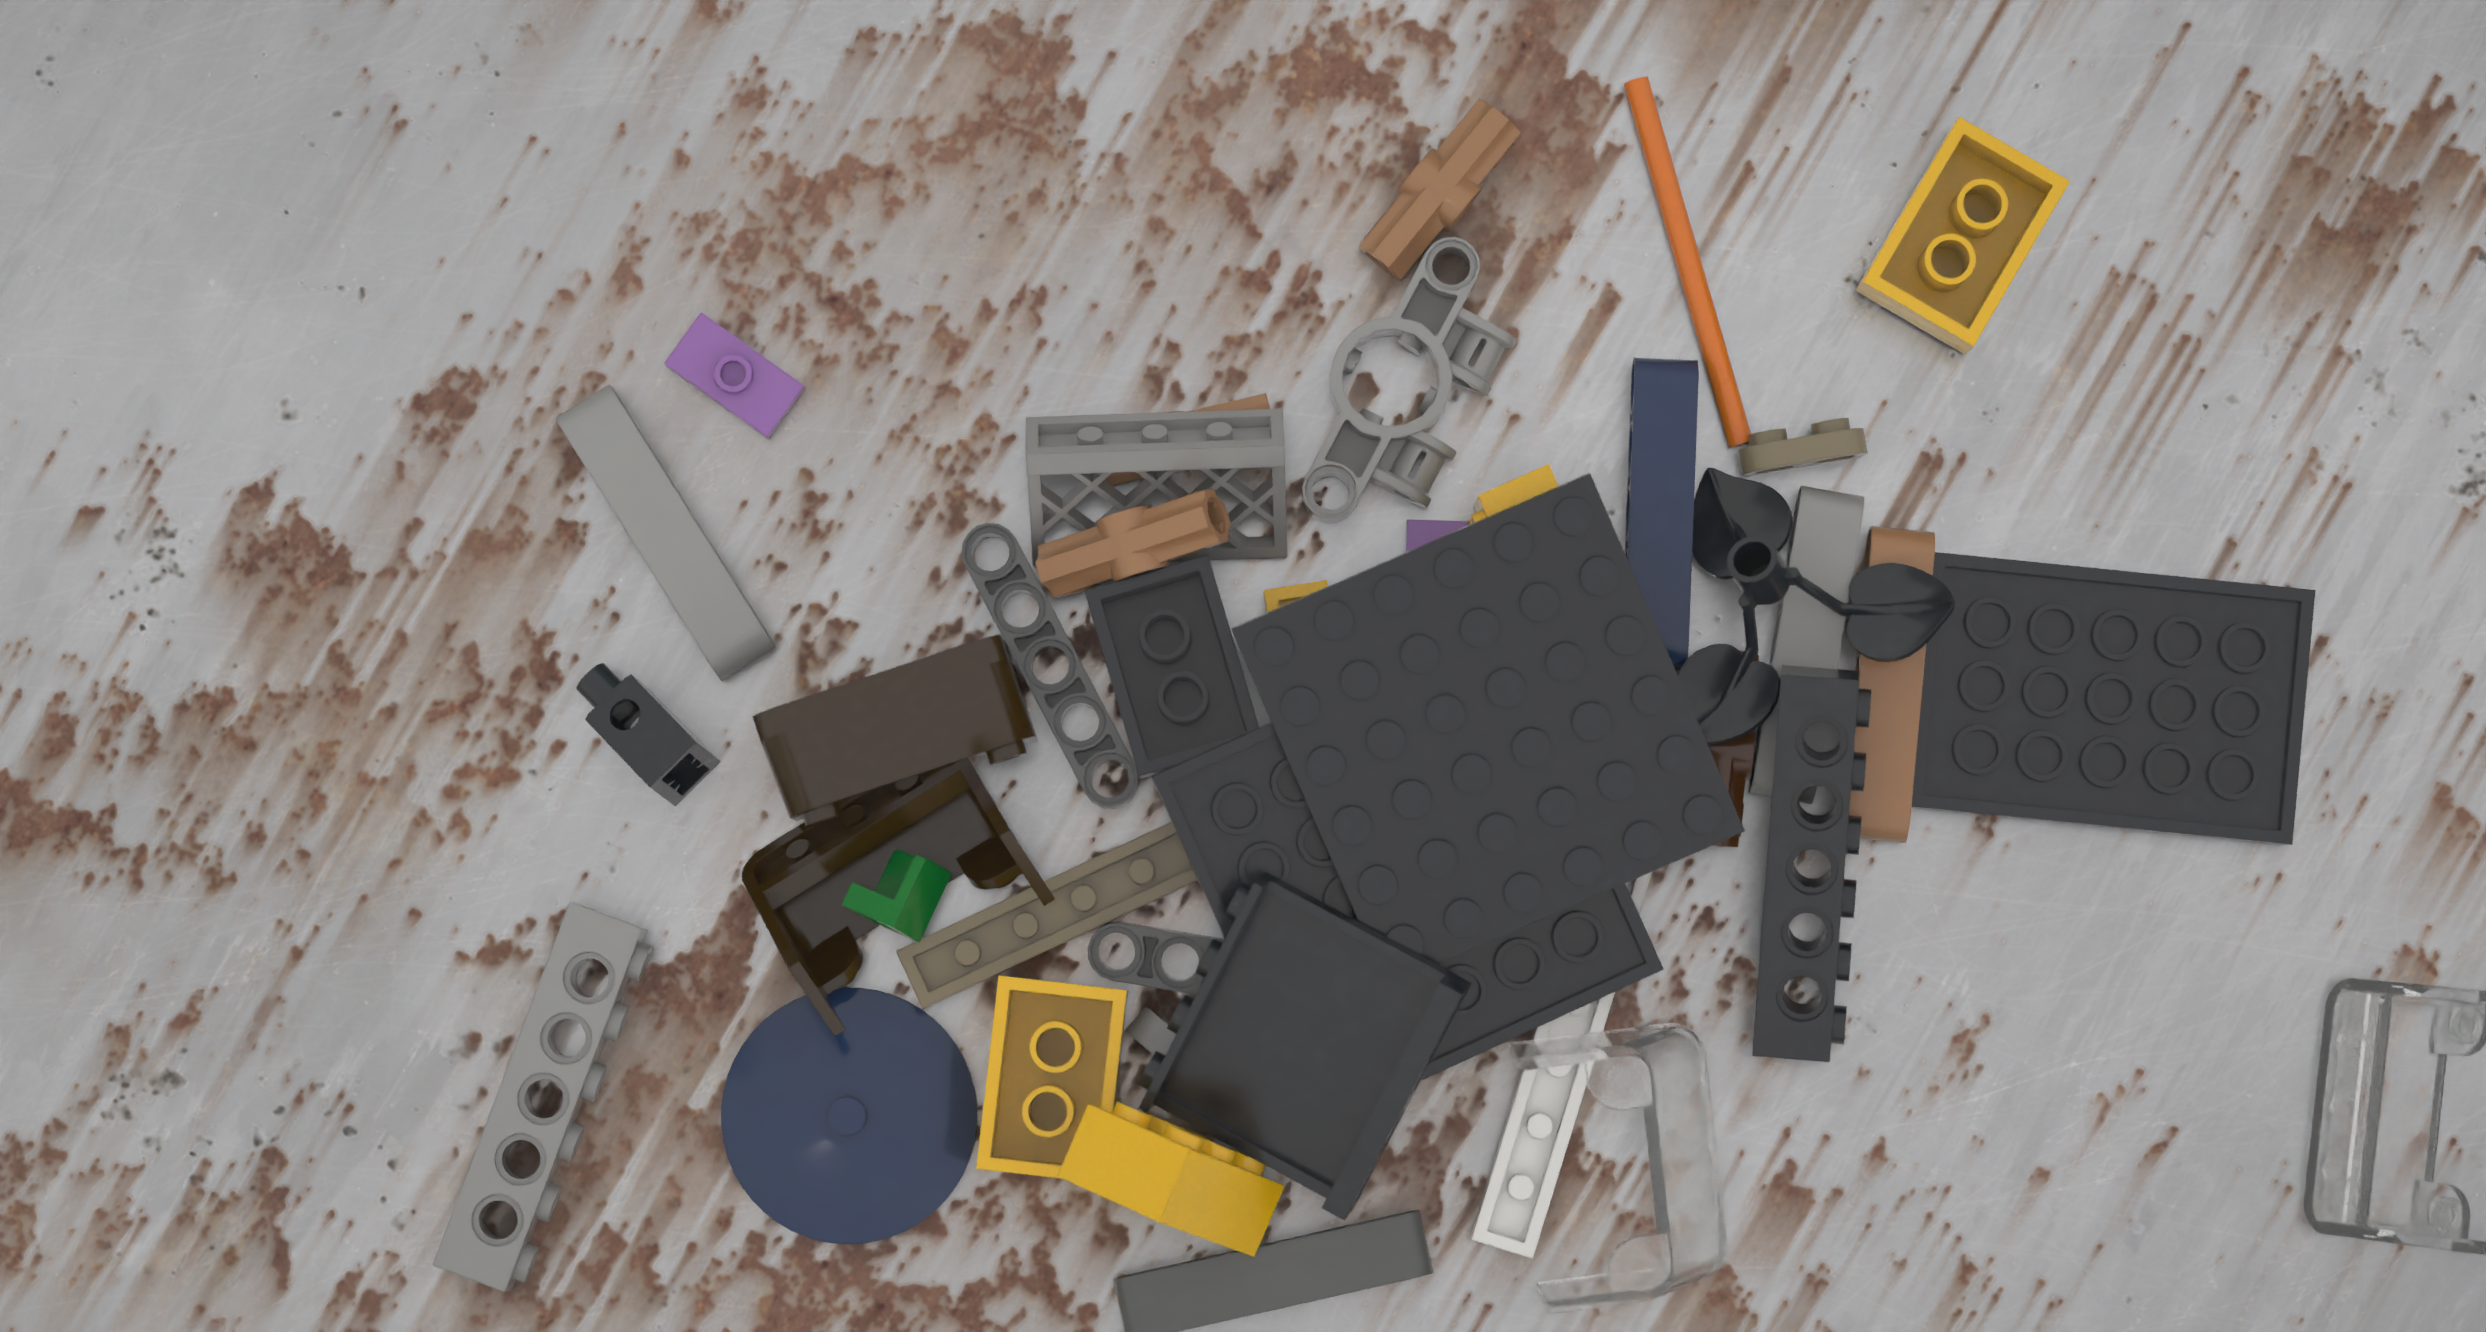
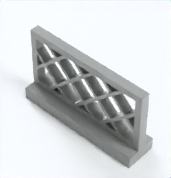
M1283 408L1026 417L1025 455L1033 566H1036L1035 561L1038 557L1037 546L1045 543L1044 533L1061 518H1064L1080 531L1097 526L1096 522L1094 523L1074 508L1091 491L1096 492L1114 506L1102 516L1105 517L1113 513L1138 507V504L1155 489H1159L1171 499H1178L1188 495V492L1169 479L1177 470H1201L1209 476L1192 492L1206 489H1214L1216 491L1222 486L1242 502L1228 513L1231 523L1228 532L1229 542L1172 561H1187L1204 555H1208L1209 560L1287 557ZM1272 467V476L1254 492L1233 477L1241 468ZM1117 472H1136L1144 478L1126 496L1105 481L1108 476ZM1071 474L1081 482L1061 498L1042 484L1041 475ZM1272 495L1273 506L1266 502V500ZM1043 504H1045L1047 507L1050 508V509H1049L1046 513H1044V514H1043ZM1255 511L1274 525V536L1246 537L1235 527Z

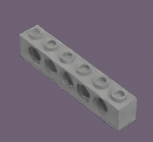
M569 902L432 1264L433 1266L503 1292L512 1290L516 1280L523 1283L527 1282L539 1251V1247L530 1244L538 1220L547 1223L550 1221L562 1187L553 1184L560 1161L563 1159L572 1162L584 1132V1126L575 1123L583 1100L595 1101L607 1071L606 1065L598 1063L606 1039L617 1042L626 1022L630 1006L621 1003L629 978L639 982L649 961L653 946L643 942L648 931L647 929L578 903ZM591 959L600 961L606 967L609 974L606 989L595 997L583 994L576 984L578 968L584 962ZM568 1019L578 1022L586 1034L584 1048L573 1057H566L559 1053L553 1042V1034L556 1027ZM542 1080L553 1081L560 1087L563 1093L562 1107L552 1117L539 1115L531 1105V1092L535 1085ZM520 1140L531 1142L540 1153L539 1168L528 1178L516 1175L508 1164V1153L511 1147ZM495 1201H504L510 1204L517 1214L516 1229L507 1238L497 1237L492 1234L485 1223L486 1211Z

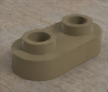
M1839 418L1811 424L1812 435L1788 439L1785 428L1748 435L1750 446L1738 450L1742 476L1795 469L1866 455L1868 451L1864 429H1850L1849 418Z

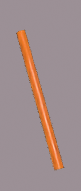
M1646 76L1625 82L1624 87L1729 449L1749 444L1748 435L1751 434L1649 78Z

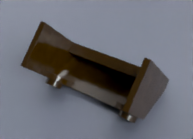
M1001 635L986 637L768 709L753 716L762 747L789 818L795 821L804 819L806 826L818 824L843 815L839 803L851 799L852 796L972 756L978 757L987 754L990 765L998 764L1026 754L1027 751L1024 743L1028 745L1038 741L1007 645Z
M969 758L852 796L851 799L839 803L843 815L811 826H806L805 822L757 851L747 861L742 871V881L788 969L834 1036H837L846 1029L828 994L847 986L855 978L863 962V952L856 940L880 926L864 919L841 904L852 882L875 891L895 850H901L913 856L919 854L952 873L948 883L965 873L970 883L978 889L1005 887L1023 873L1044 906L1055 900Z

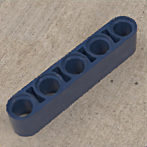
M1633 358L1625 555L1676 671H1680L1682 665L1688 659L1699 366L1698 360Z

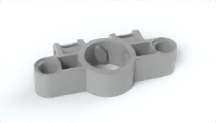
M1446 237L1434 242L1422 258L1392 316L1374 319L1360 325L1347 335L1338 347L1330 373V395L1338 417L1305 476L1301 492L1303 506L1307 513L1316 521L1331 524L1339 523L1348 518L1358 505L1370 481L1415 505L1428 508L1431 502L1428 496L1430 488L1444 462L1453 461L1457 453L1449 445L1426 433L1442 415L1451 392L1452 381L1479 395L1488 396L1491 390V386L1488 384L1490 376L1504 350L1513 349L1517 340L1500 327L1463 308L1475 287L1480 270L1479 256L1475 248L1466 240L1457 237ZM1443 254H1456L1465 260L1469 274L1464 281L1455 285H1448L1436 278L1432 264ZM1396 336L1399 337L1398 343L1411 352L1419 355L1421 350H1424L1428 354L1436 369L1438 390L1430 386L1418 412L1423 414L1422 416L1404 425L1384 426L1381 425L1384 420L1383 417L1366 409H1361L1359 413L1353 409L1344 392L1343 373L1344 370L1352 373L1363 353L1357 350L1359 346L1374 338ZM1480 343H1484L1485 346L1475 365L1470 367L1468 364ZM1420 455H1424L1425 458L1415 477L1409 479L1408 476ZM1328 476L1342 480L1349 492V497L1345 504L1332 510L1321 508L1312 497L1314 484L1319 479Z

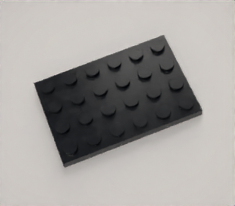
M1935 552L1933 576L1950 590L1955 599V606L1949 618L1926 644L1912 808L2292 845L2315 590Z

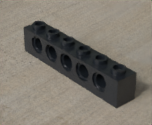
M1782 665L1752 1056L1830 1062L1831 1043L1844 1044L1847 1006L1834 1005L1836 981H1849L1852 943L1839 942L1841 917L1854 918L1857 880L1844 879L1846 854L1859 855L1862 818L1861 816H1849L1851 791L1864 792L1866 753L1854 752L1856 727L1869 728L1871 689L1859 688L1860 671ZM1816 722H1827L1837 728L1841 735V740L1834 749L1827 752H1818L1806 744L1803 737L1805 730ZM1822 786L1833 793L1836 803L1828 813L1812 815L1801 807L1798 799L1800 794L1808 787ZM1810 849L1823 852L1831 862L1830 869L1819 878H1807L1801 875L1794 866V860L1801 852ZM1812 913L1823 920L1826 930L1816 940L1803 941L1792 934L1789 924L1799 914ZM1806 976L1817 982L1821 993L1813 1002L1799 1004L1792 1001L1785 993L1784 988L1786 984L1795 977Z

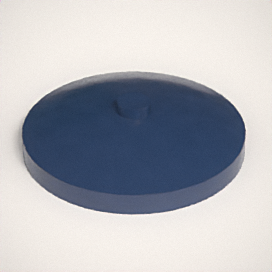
M841 988L834 990L828 994V997L846 1029L837 1036H834L807 995L789 1002L768 1016L743 1043L732 1063L723 1090L721 1105V1128L728 1160L739 1183L752 1201L777 1223L795 1233L814 1240L835 1244H862L893 1237L919 1224L934 1213L951 1195L967 1169L976 1142L978 1128V1102L971 1071L965 1057L950 1034L932 1016L905 999L873 989Z

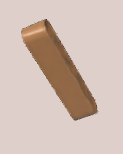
M1870 526L1866 543L1864 569L1882 563H1897L1912 566L1933 575L1935 533ZM1926 645L1911 656L1892 662H1878L1867 659L1856 651L1854 671H1860L1859 688L1871 689L1869 728L1856 727L1854 752L1866 753L1864 792L1851 791L1849 816L1862 817L1860 839L1906 843L1912 808Z

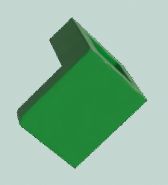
M895 850L875 891L852 882L841 905L870 922L920 943L952 873L919 854L913 856L904 851Z

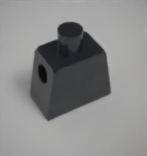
M600 663L586 673L578 683L576 690L594 707L585 720L652 790L674 806L685 798L721 762L649 688L632 674L621 681L605 663ZM639 718L637 724L631 728L632 723Z

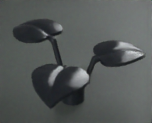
M1707 468L1694 499L1692 552L1699 566L1707 574L1717 579L1727 580L1733 578L1743 594L1739 598L1738 603L1743 610L1746 648L1743 655L1736 647L1729 644L1709 645L1693 653L1685 661L1678 673L1679 680L1707 744H1723L1744 737L1762 725L1771 715L1777 704L1781 681L1779 674L1771 665L1754 661L1759 651L1755 607L1757 605L1777 603L1785 596L1789 587L1795 585L1841 616H1851L1847 623L1846 634L1850 644L1858 653L1874 661L1892 662L1911 656L1929 642L1954 611L1955 599L1952 593L1939 579L1923 570L1905 564L1882 563L1860 571L1852 579L1849 589L1852 604L1839 601L1802 576L1798 568L1787 567L1780 556L1779 551L1787 543L1793 523L1792 512L1782 495L1763 483L1735 477L1715 468Z

